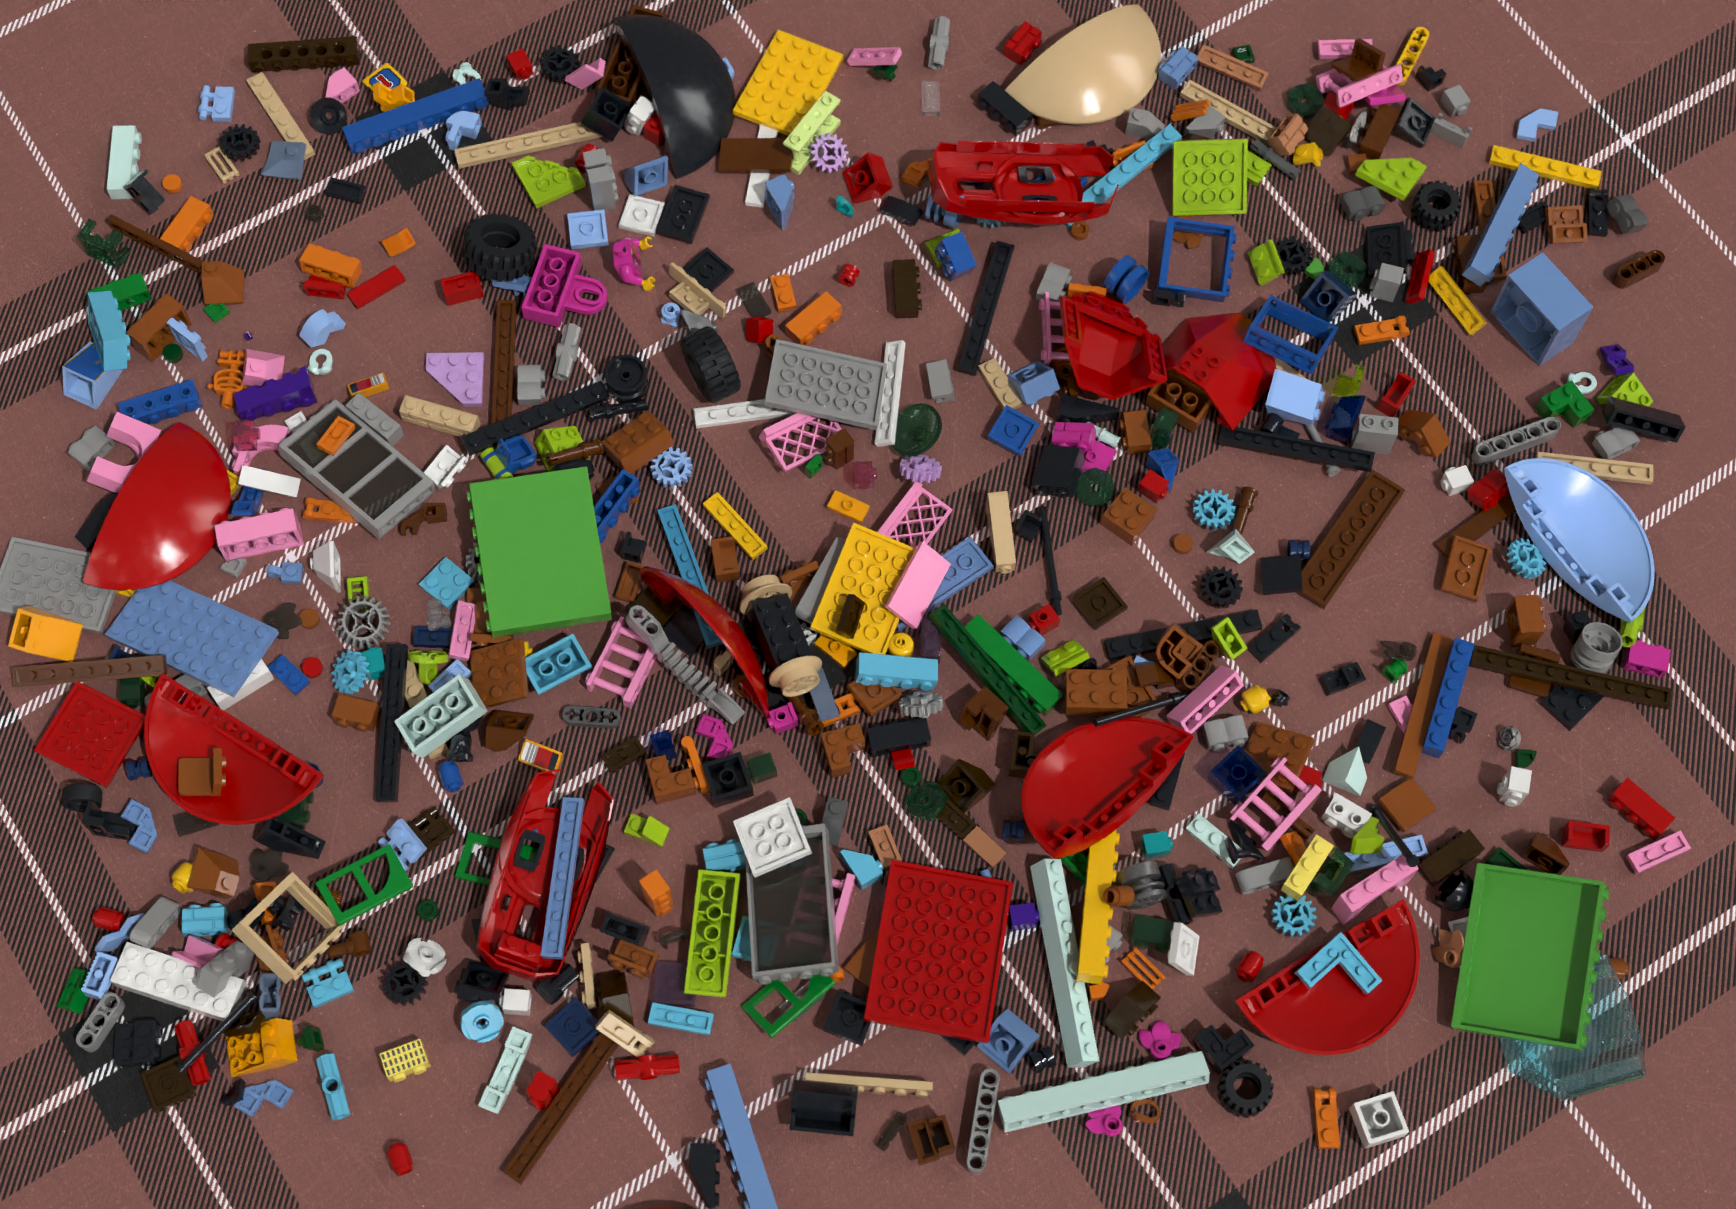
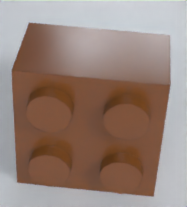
M1125 487L1104 512L1100 524L1132 546L1152 522L1157 509Z
M1539 595L1514 596L1505 610L1511 647H1520L1521 644L1536 645L1546 631V622L1542 619L1543 603L1539 601Z

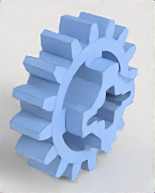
M670 447L669 451H664L663 454L656 457L657 459H652L653 479L657 478V484L663 482L664 488L668 484L671 485L672 489H674V484L681 487V482L687 483V477L692 476L690 471L693 470L691 458L687 457V452L685 451L680 453V448L673 451L672 447Z

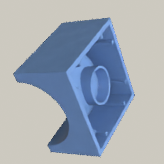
M1542 252L1508 275L1490 313L1537 365L1541 366L1574 343L1593 306Z

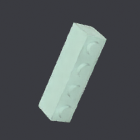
M113 126L107 191L111 199H133L123 186L139 172L137 160H140V150L138 148L139 144L142 143L141 133H138L136 126Z

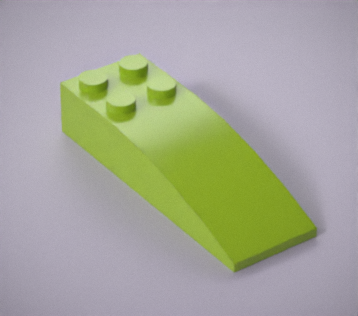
M709 870L698 871L684 994L726 998L741 879L739 873Z

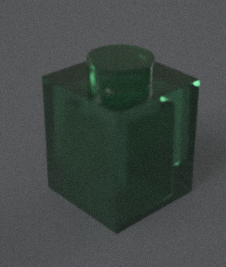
M141 677L120 679L119 701L132 709L144 706L145 682Z
M770 752L747 760L748 767L746 769L749 778L753 779L754 784L777 777V769Z

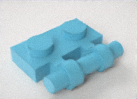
M341 958L335 961L330 960L326 962V965L317 969L315 967L311 968L309 972L302 975L304 982L310 980L314 982V985L307 987L314 1008L354 992L348 973L344 971L338 974L337 969L344 966ZM328 972L331 973L332 977L320 981L319 976Z

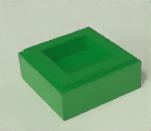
M218 303L219 305L209 304L203 308L205 314L215 324L230 313V310L222 303Z
M818 453L805 466V475L809 478H812L823 467V457Z

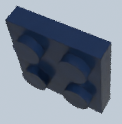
M576 997L544 1025L572 1057L600 1033L595 1027L598 1020Z

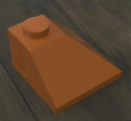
M223 261L202 262L201 279L205 306L209 304L219 305L218 303L224 305L243 304L244 270Z
M198 848L187 888L222 899L234 897L240 877L237 860Z

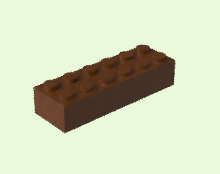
M633 5L629 14L651 15L668 19V15L637 5ZM619 37L596 90V95L600 88L603 87L634 106L640 96L644 81L636 61L633 60L629 50L625 51Z

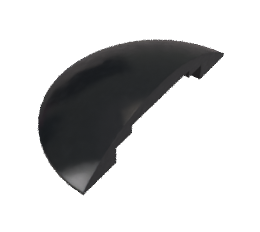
M625 15L613 18L625 51L629 50L633 60L636 61L658 116L659 126L665 139L664 149L676 179L697 171L718 153L721 147V138H727L732 128L735 92L725 63L703 37L680 23L651 15Z

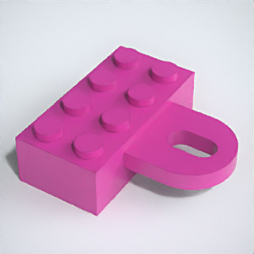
M544 244L521 307L523 317L527 320L560 328L566 310L584 315L600 312L607 303V290L600 281L579 275L582 267L581 253ZM586 292L595 294L599 298L596 301L581 298L580 295Z

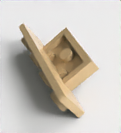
M673 262L669 264V275L679 283L669 292L670 298L682 308L692 313L701 315L707 309H710L721 319L725 317L726 306L721 300L715 298L708 289L703 288L694 277H690L685 273L682 267L677 266Z

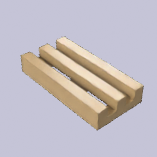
M220 146L204 155L223 184L227 183L226 180L228 179L231 181L233 176L236 175L238 177L240 175L227 155H223ZM219 152L231 168V172L227 170L216 153ZM211 156L215 158V160L217 161V163L226 175L223 176V174L220 172L218 167L211 159Z

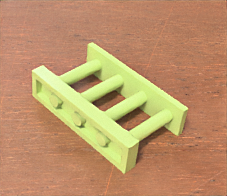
M827 91L822 94L783 142V145L793 150L792 171L798 175L809 164V160L813 158L812 155L808 154V152L812 151L809 145L815 144L813 139L818 138L820 134L825 136L828 132L832 135L841 124V120L832 115V112L841 100Z

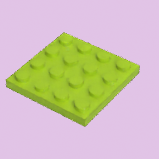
M1247 138L1173 141V216L1247 214Z

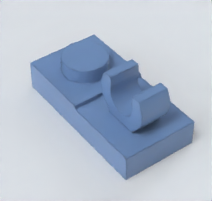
M523 275L519 279L514 278L508 282L507 280L497 282V280L492 279V285L502 289H512L516 296L523 292L525 298L532 277Z

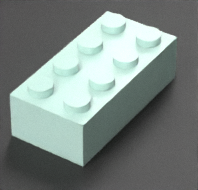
M458 674L394 722L411 751L424 758L484 715L488 710L470 680Z

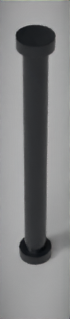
M1377 804L1372 805L1369 812L1372 813L1373 817L1379 819V823L1406 858L1408 866H1417L1420 861L1417 855L1410 851L1382 813V808Z
M249 991L246 999L181 1064L178 1063L176 1068L185 1075L188 1072L187 1069L251 1004L259 1000L258 997Z

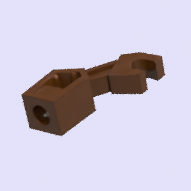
M426 503L423 509L408 519L404 518L401 523L402 536H406V530L409 528L412 529L413 535H417L420 523L426 521L428 524L447 522L446 504ZM436 511V515H429V513Z

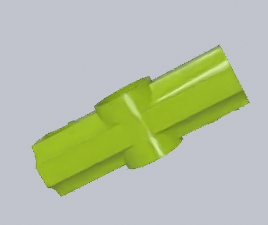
M1645 608L1632 622L1621 619L1619 634L1622 638V646L1630 647L1635 645L1638 633L1642 631Z

